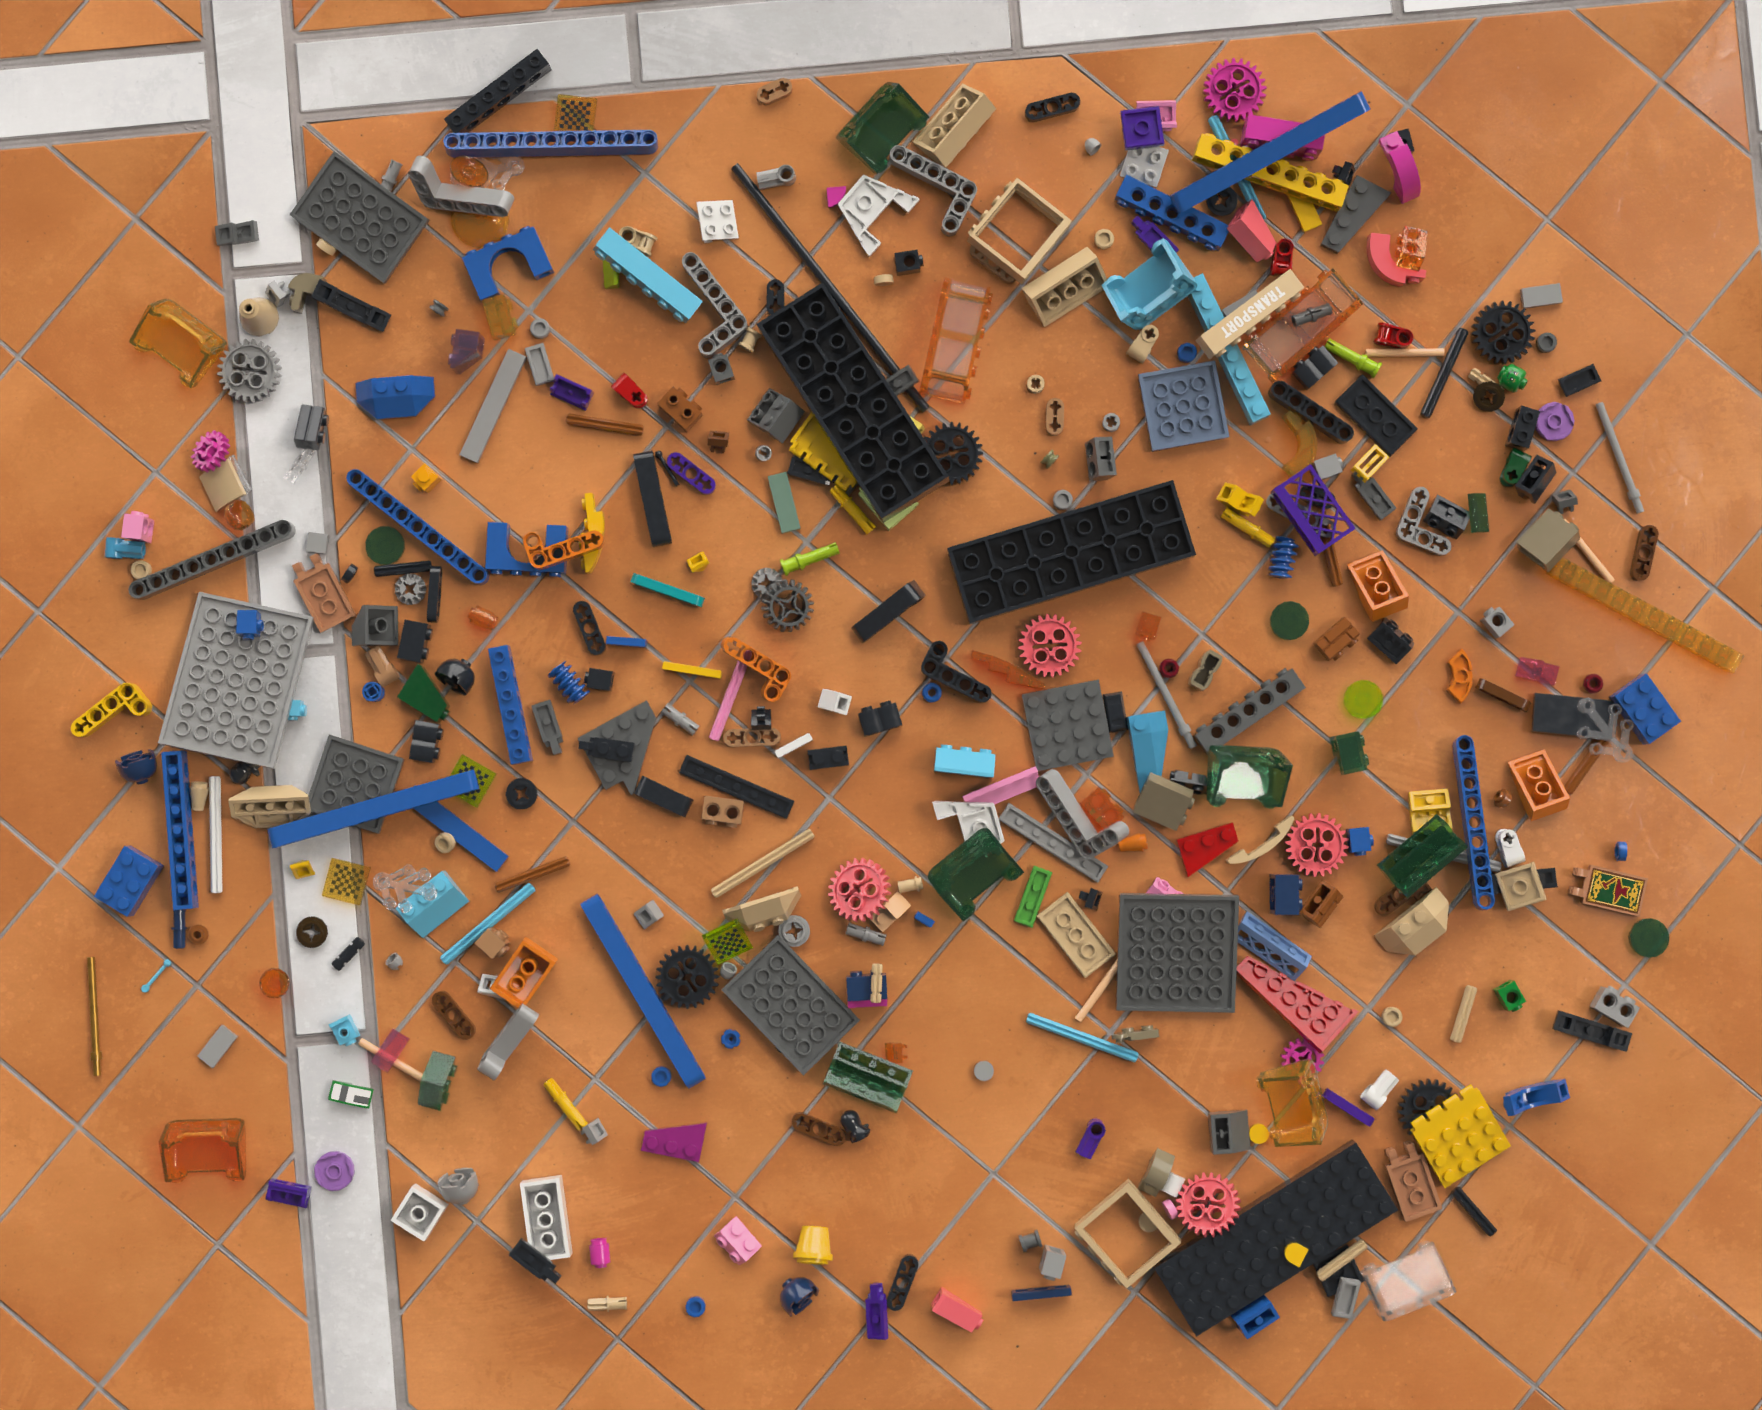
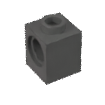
M718 353L711 356L712 359L708 361L716 385L735 380L727 354ZM722 363L726 365V370L724 372L716 371V366L718 364Z

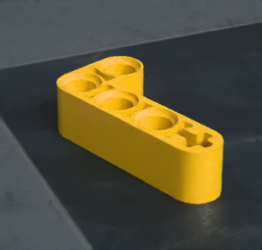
M123 683L77 718L71 725V732L77 737H89L126 707L134 715L147 716L152 711V704L136 684ZM128 687H131L133 690L130 697H127L125 694ZM112 699L117 701V706L114 709L110 707ZM140 702H143L145 705L142 712H139L137 709ZM97 711H100L102 716L99 721H96L94 718ZM80 725H86L83 728L84 732H80V730L82 729Z

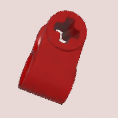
M1284 238L1275 245L1270 276H1274V274L1283 275L1289 269L1292 270L1294 245L1291 240ZM1280 244H1285L1288 247L1287 253H1282L1279 250Z
M1380 322L1377 325L1379 327L1377 337L1373 342L1381 346L1406 349L1412 343L1414 336L1409 329ZM1399 335H1405L1408 338V343L1400 342Z
M624 372L611 385L612 389L635 408L640 409L646 406L648 402L647 395ZM636 395L640 396L641 401L635 400L634 397Z

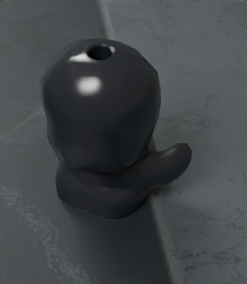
M238 762L229 772L230 779L235 784H245L252 773L255 776L260 775L258 768L261 766Z
M848 1110L842 1114L840 1122L845 1131L850 1133L851 1143L858 1142L869 1136V1124L862 1125L856 1111Z

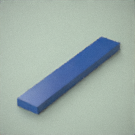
M438 801L414 808L442 831L451 834L455 841L494 871L498 872L509 856Z

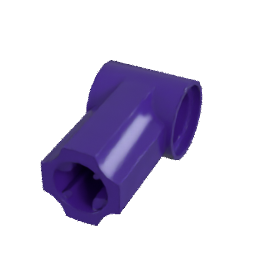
M1096 1118L1088 1122L1087 1129L1075 1151L1085 1158H1092L1101 1138L1105 1135V1125L1100 1119ZM1098 1124L1102 1129L1099 1133H1093L1091 1127Z

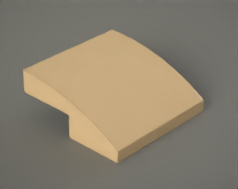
M230 459L220 462L221 467L216 466L215 471L210 470L199 477L215 512L230 506L235 500L247 495Z

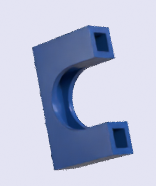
M526 226L515 235H505L501 238V241L496 243L489 242L483 246V249L478 251L471 250L465 254L466 256L462 257L483 304L501 296L492 276V266L496 258L505 252L512 251L522 254L527 259L536 280L554 273L534 226L531 228Z
M488 522L485 569L490 571V574L502 575V571H508L510 575L521 576L522 572L530 573L529 576L538 577L541 576V573H549V577H561V574H566L567 561L544 570H538L531 563H522L515 560L509 550L510 524ZM547 525L545 547L568 539L567 526ZM560 548L556 549L553 553L554 558H561L563 550ZM541 555L535 560V564L542 565L545 560L544 556Z

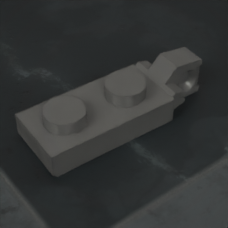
M1356 471L1351 475L1356 481L1354 486L1379 521L1397 509L1373 477H1370L1364 483L1362 477L1356 476L1358 474Z
M551 700L532 705L543 743H545L546 747L551 746L553 755L561 754L560 743L564 742L563 735Z

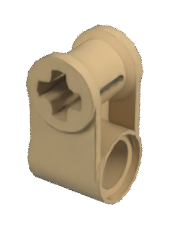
M630 226L621 228L619 231L621 237L625 233L633 234V238L628 242L645 256H651L652 253L650 251L654 241L658 239L656 236Z
M1153 325L1145 326L1133 341L1126 354L1143 364L1159 336L1158 329ZM1150 330L1152 331L1153 337L1147 339V334L1145 332H1148Z

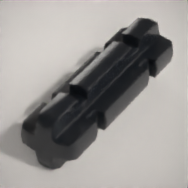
M356 937L352 941L353 944H349L338 955L339 958H335L332 962V966L340 971L345 966L344 963H348L358 953V949L361 950L365 945L361 938Z

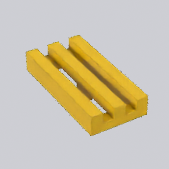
M1374 445L1353 466L1351 471H1356L1358 473L1356 476L1362 477V481L1366 483L1387 461L1389 456L1377 445ZM1376 451L1377 454L1361 469L1359 466ZM1380 456L1383 457V459L1367 475L1365 471Z

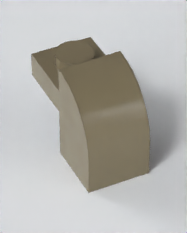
M302 273L295 276L288 285V289L294 292V295L292 294L289 300L290 309L302 314L307 295L312 296L319 279L325 282L327 280L323 276L311 273Z
M1157 1148L1149 1161L1147 1171L1140 1181L1138 1189L1156 1197L1160 1189L1162 1190L1166 1184L1175 1156Z

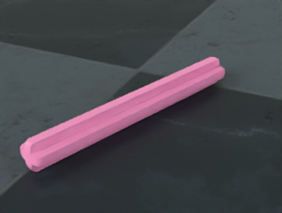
M750 650L744 652L743 658L745 661H749L752 653ZM740 661L737 662L710 732L709 738L719 741L746 672L747 666Z

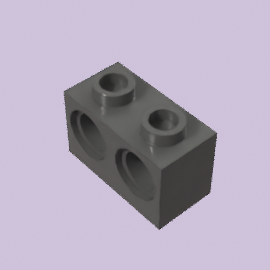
M1094 437L1085 442L1089 481H1104L1116 476L1112 437Z

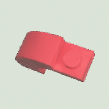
M1370 233L1367 237L1368 261L1374 272L1382 280L1391 285L1402 287L1405 284V280H1408L1407 282L1411 284H1418L1419 281L1422 282L1425 279L1426 270L1401 267L1393 261L1389 252L1390 235Z

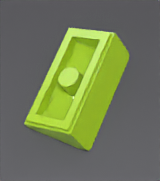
M604 260L605 289L619 288V273L611 268V264L608 261Z

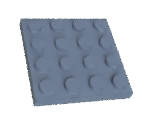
M1215 361L1138 374L1152 452L1229 438Z

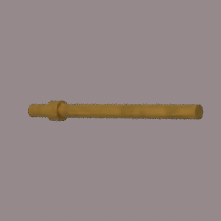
M87 957L92 1043L90 1060L93 1062V1076H101V1060L103 1057L102 1051H100L96 964L95 957Z

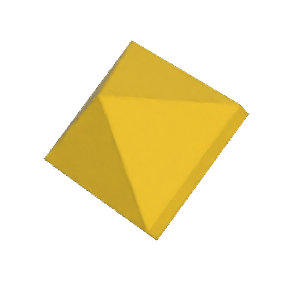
M703 551L686 561L692 572L704 571L709 564Z
M300 860L290 865V869L296 879L315 875L309 860Z

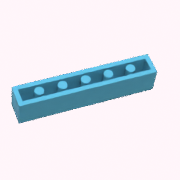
M610 227L593 248L595 255L599 259L608 261L613 270L623 273L631 284H637L642 288V292L646 296L653 297L658 301L657 304L661 308L671 311L673 317L679 322L687 323L703 302Z

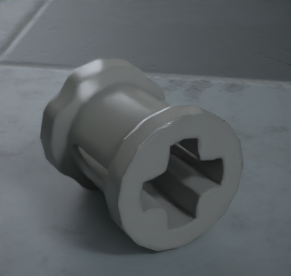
M1034 1230V1233L1025 1236L1019 1235L1023 1252H1027V1249L1037 1246L1043 1247L1038 1230Z

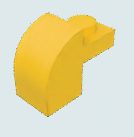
M1226 482L1216 498L1226 507L1247 517L1249 515L1255 517L1264 501L1260 496L1247 493L1239 486Z

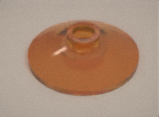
M464 155L458 156L450 164L452 176L465 186L481 187L487 182L488 171L484 164L476 158Z

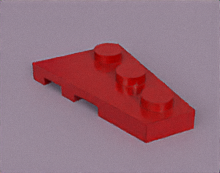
M1233 822L1176 839L1187 877L1194 874L1239 841Z

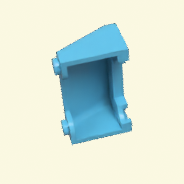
M1164 238L1153 244L1151 252L1154 256L1125 278L1113 275L1102 284L1120 321L1135 330L1143 329L1191 294L1198 285L1172 246Z

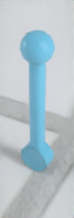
M169 959L164 960V965L147 984L141 987L142 992H148L151 984L166 967L171 965Z

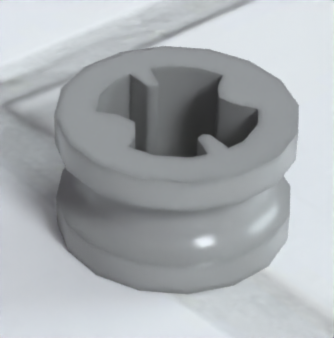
M1114 413L1105 415L1103 418L1105 430L1113 432L1119 428L1120 418ZM1110 417H1112L1117 424L1115 427L1114 425L1108 427L1106 420H1110Z

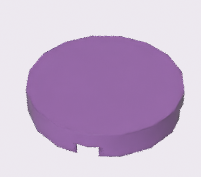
M1551 402L1538 410L1540 414L1535 429L1542 438L1548 441H1559L1571 433L1575 420L1568 406L1559 402Z
M330 1151L319 1158L315 1165L314 1173L321 1187L329 1191H339L347 1187L353 1180L355 1170L354 1164L348 1155L340 1151Z

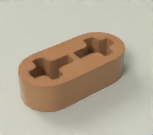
M780 78L758 89V101L762 105H770L784 99L792 93V84L787 78ZM780 84L788 85L786 92H783V90L776 92V90L780 89ZM766 91L767 94L774 92L769 95L768 100H766L764 97L761 98L763 96L762 92Z
M1052 398L1046 405V431L1052 436H1057L1061 434L1064 427V403L1059 398ZM1054 402L1057 403V406H1060V409L1057 410V415H1053V409L1050 408ZM1053 419H1056V424L1060 426L1056 432L1053 431V428H1049V425L1053 424Z

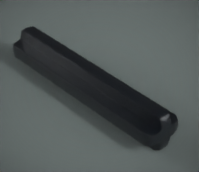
M428 560L375 566L374 574L376 577L428 572L432 562Z
M1456 1187L1451 1192L1488 1236L1491 1237L1497 1232L1493 1224L1460 1187Z

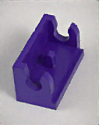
M556 374L554 377L555 382L550 387V395L586 411L593 397V391Z
M273 1178L268 1183L266 1200L307 1208L312 1186Z

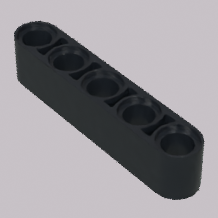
M1276 381L1269 388L1268 394L1272 400L1335 442L1345 444L1353 438L1354 430L1349 424L1286 382ZM1274 387H1281L1283 394H1275ZM1296 397L1299 400V406H1293L1290 398ZM1307 408L1315 410L1314 417L1307 415ZM1323 419H1329L1332 426L1330 428L1325 427ZM1341 429L1347 431L1348 437L1346 439L1340 437L1339 431Z
M653 451L633 454L652 546L658 547L672 544Z

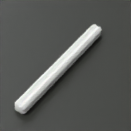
M219 776L209 777L211 893H221V778Z

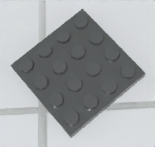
M1099 680L1022 694L1034 762L1038 771L1114 757Z
M329 734L308 795L311 812L321 814L394 793L405 759ZM385 817L354 826L380 834Z

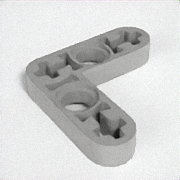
M1417 487L1410 493L1396 529V536L1403 542L1439 556L1446 555L1451 550V542L1445 537L1418 527L1429 500V492L1424 487ZM1422 491V496H1424V499H1420L1418 502L1421 508L1417 505H1411V502L1416 503L1417 496L1415 493ZM1409 509L1417 511L1418 516L1416 519L1408 517L1407 512ZM1404 520L1408 523H1414V526L1409 525L1408 532H1410V535H1406L1405 537L1403 536V532H1401V529H1405L1407 526V523H1404ZM1420 534L1428 536L1429 541L1426 545H1422L1419 542ZM1433 538H1436L1434 542L1437 544L1444 542L1446 549L1439 551L1440 547L1433 545L1430 548L1429 546L1432 544Z

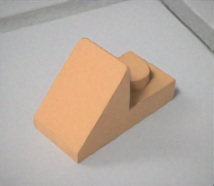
M897 891L889 899V902L883 904L885 909H878L880 915L873 914L871 921L884 932L911 905Z

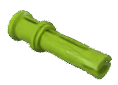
M1331 338L1328 339L1324 346L1331 353L1355 365L1358 371L1362 370L1370 374L1373 379L1382 365L1381 362L1377 363L1367 358L1368 355H1360Z
M836 542L806 554L801 555L797 553L792 558L781 559L780 564L785 576H788L790 572L799 569L802 571L805 566L838 555L840 552Z

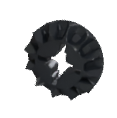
M1228 187L1208 198L1206 202L1208 209L1214 215L1225 216L1235 210L1238 197L1236 192L1231 187ZM1218 195L1221 198H1227L1225 206L1223 204L1215 205L1219 200Z
M525 778L513 780L506 790L507 801L516 809L531 807L538 796L537 787L532 781ZM527 787L525 794L529 799L522 797L517 801L519 794L515 788L523 790Z

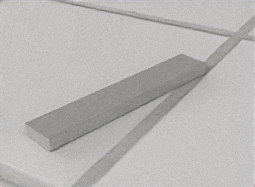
M510 349L507 350L459 454L460 456L479 463L527 359L526 356Z
M1008 803L999 817L1000 821L1097 883L1108 868L1106 864L1095 857L1091 859L1083 858L1073 843Z

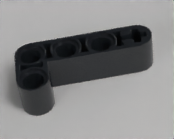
M913 580L900 588L851 628L861 642L865 643L903 612L921 601L926 595L916 581Z
M935 641L922 662V673L979 703L987 702L992 695L991 689L987 685L943 664L942 662L948 651L947 645L943 641ZM934 646H943L944 653L936 655L933 652ZM928 662H932L936 667L932 673H928L924 669L925 664ZM950 671L953 674V679L950 682L944 681L942 679L943 672ZM962 680L970 682L969 690L964 691L960 688L959 684ZM974 684L978 685L976 689L979 691L985 689L988 697L980 699L977 692L974 691L973 695L969 693L973 690Z

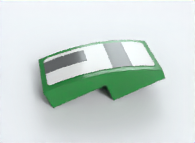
M332 1080L328 1100L369 1109L374 1089Z

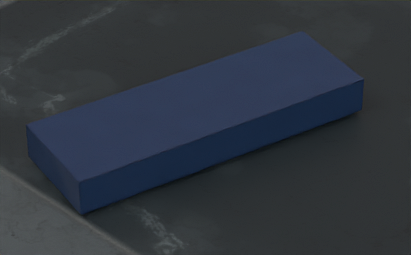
M1068 1284L1012 1290L1011 1295L1013 1301L1072 1296V1290Z

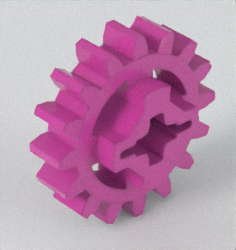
M213 430L212 433L207 432L206 437L201 436V441L195 443L197 447L192 449L195 452L191 456L194 459L192 464L206 473L210 470L215 471L216 466L220 468V462L226 461L224 457L229 454L227 451L230 447L228 444L229 439L219 431Z
M1296 1038L1295 1044L1289 1041L1290 1047L1283 1048L1286 1054H1281V1057L1285 1059V1061L1281 1062V1065L1287 1066L1284 1070L1285 1073L1291 1071V1078L1297 1075L1298 1081H1301L1302 1077L1309 1081V1075L1317 1077L1315 1071H1322L1319 1068V1064H1324L1320 1060L1324 1054L1318 1053L1304 1038L1302 1042L1299 1038ZM1305 1046V1047H1303V1049L1300 1050V1051H1295V1050H1294V1049H1296L1297 1047ZM1312 1053L1315 1055V1063L1311 1058ZM1290 1056L1293 1057V1067L1290 1064ZM1299 1056H1304L1306 1062L1300 1063ZM1303 1068H1311L1309 1071L1300 1072Z

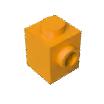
M425 463L411 476L414 480L412 484L420 492L424 490L427 493L442 480Z

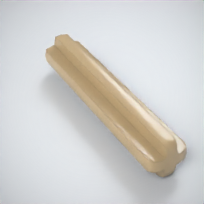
M1467 985L1450 1037V1040L1454 1042H1462L1477 992L1476 987Z
M1362 1239L1358 1240L1316 1272L1317 1277L1321 1281L1326 1280L1368 1248L1367 1244Z

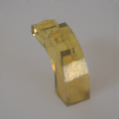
M1290 410L1282 419L1295 434L1298 441V449L1295 456L1282 466V469L1289 478L1310 464L1312 465L1317 453V437L1312 424L1308 421L1302 425L1300 416Z

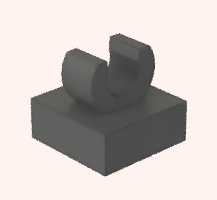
M1571 490L1552 494V501L1557 506L1560 514H1563V508L1568 507L1573 512V505L1578 504L1577 496Z

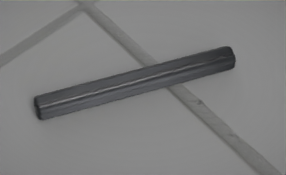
M1459 328L1421 410L1420 415L1425 418H1430L1468 335L1466 329Z

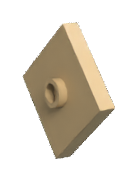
M1534 862L1495 874L1507 911L1547 900Z

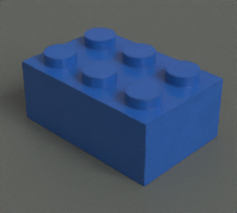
M1647 673L1640 674L1609 696L1643 745L1652 743L1681 722Z
M131 845L124 846L94 897L126 917L134 916L164 865Z

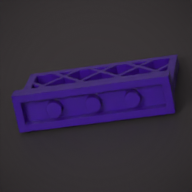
M1311 464L1270 492L1314 556H1317L1356 529ZM1307 471L1313 476L1312 484L1302 482V476ZM1289 483L1298 485L1296 495L1289 494L1285 486ZM1301 485L1312 487L1310 498L1299 496ZM1314 488L1323 490L1325 493L1324 500L1313 498ZM1298 499L1309 501L1308 511L1298 508ZM1312 502L1323 503L1321 514L1310 512ZM1326 504L1335 507V516L1324 515ZM1310 515L1320 517L1319 527L1310 525ZM1323 518L1334 520L1332 530L1322 528ZM1337 520L1344 521L1349 529L1344 532L1335 531ZM1321 531L1332 533L1330 542L1325 545L1320 539Z

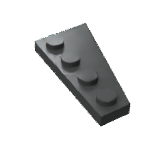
M1357 175L1345 196L1342 208L1334 217L1320 245L1338 254L1388 198L1391 192Z

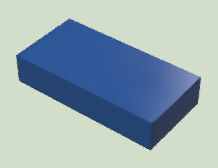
M606 637L607 645L647 648L646 639Z

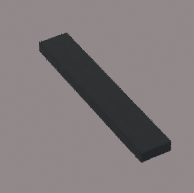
M686 755L679 773L786 819L795 802L689 755Z

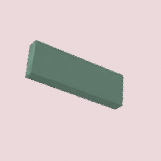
M787 472L768 476L782 534L801 529Z

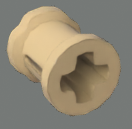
M747 327V333L738 345L753 353V348L758 339L762 338V335Z

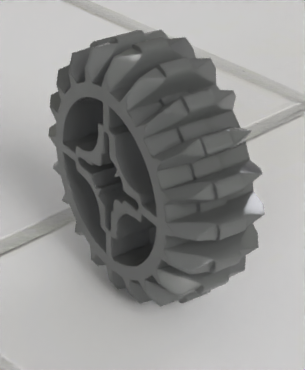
M783 579L782 586L779 581H776L775 585L777 588L775 589L770 585L769 589L772 592H764L768 599L761 600V602L767 604V606H762L761 610L768 611L763 614V617L769 618L767 621L769 625L774 623V629L780 626L781 632L785 631L786 626L788 632H792L793 626L796 630H799V623L805 626L804 618L810 620L811 617L807 613L814 611L808 608L809 605L814 604V601L807 600L812 597V594H805L808 588L803 587L801 589L802 583L798 582L795 585V580L791 579L788 585V581ZM793 590L786 598L777 597L782 591ZM797 594H799L802 600L801 610L796 606ZM780 601L784 603H789L791 601L790 605L795 610L784 607V604L780 603ZM773 602L779 605L778 617L773 612ZM790 613L798 615L791 621H783L784 617L786 618Z

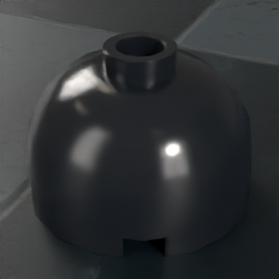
M448 659L435 672V676L444 685L447 683L451 686L450 689L463 696L470 692L475 681L474 672L470 668L471 664L465 659Z

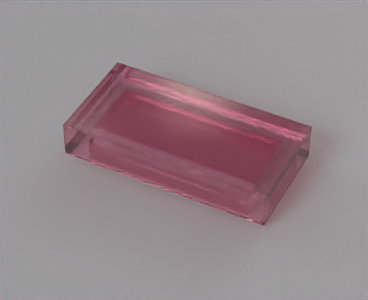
M392 1029L371 1063L388 1073L410 1038Z

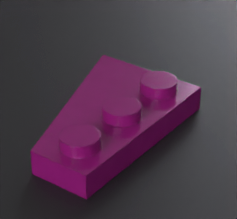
M707 1122L645 1130L641 1151L699 1162Z

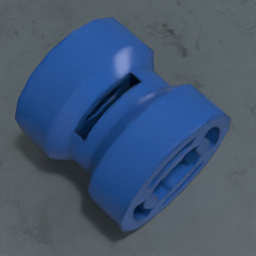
M368 682L364 685L362 694L366 700L378 702L384 698L385 689L379 683Z

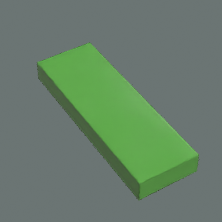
M1033 866L1014 918L1015 922L1033 927L1052 872Z

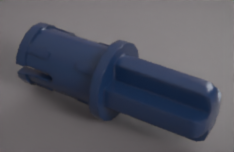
M186 909L173 910L174 918L171 929L173 930V947L176 949L186 947V929H188L185 918Z

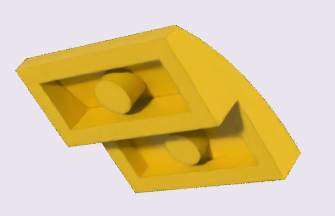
M1448 789L1408 793L1412 834L1452 830L1451 804Z

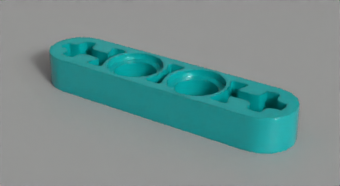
M633 573L630 583L698 607H702L705 600L704 597L636 573Z

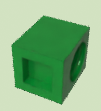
M1508 980L1493 989L1503 1008L1507 1011L1515 1012L1523 1007L1522 1004L1526 1002L1514 980ZM1509 992H1513L1515 995L1512 1002L1507 1001V994Z

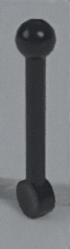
M659 450L656 451L655 456L660 459L677 487L680 484L662 457L663 453Z

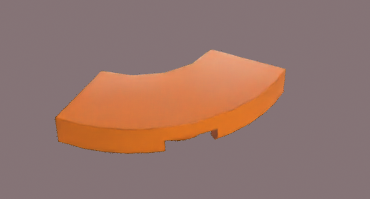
M1460 649L1447 661L1452 673L1451 684L1447 691L1459 704H1462L1472 687L1473 669L1469 657L1463 649Z

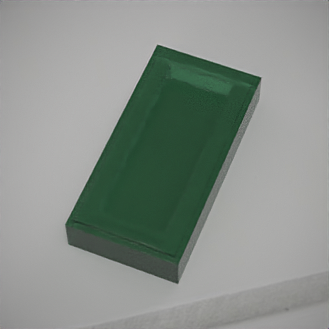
M1486 493L1468 494L1471 533L1489 532Z

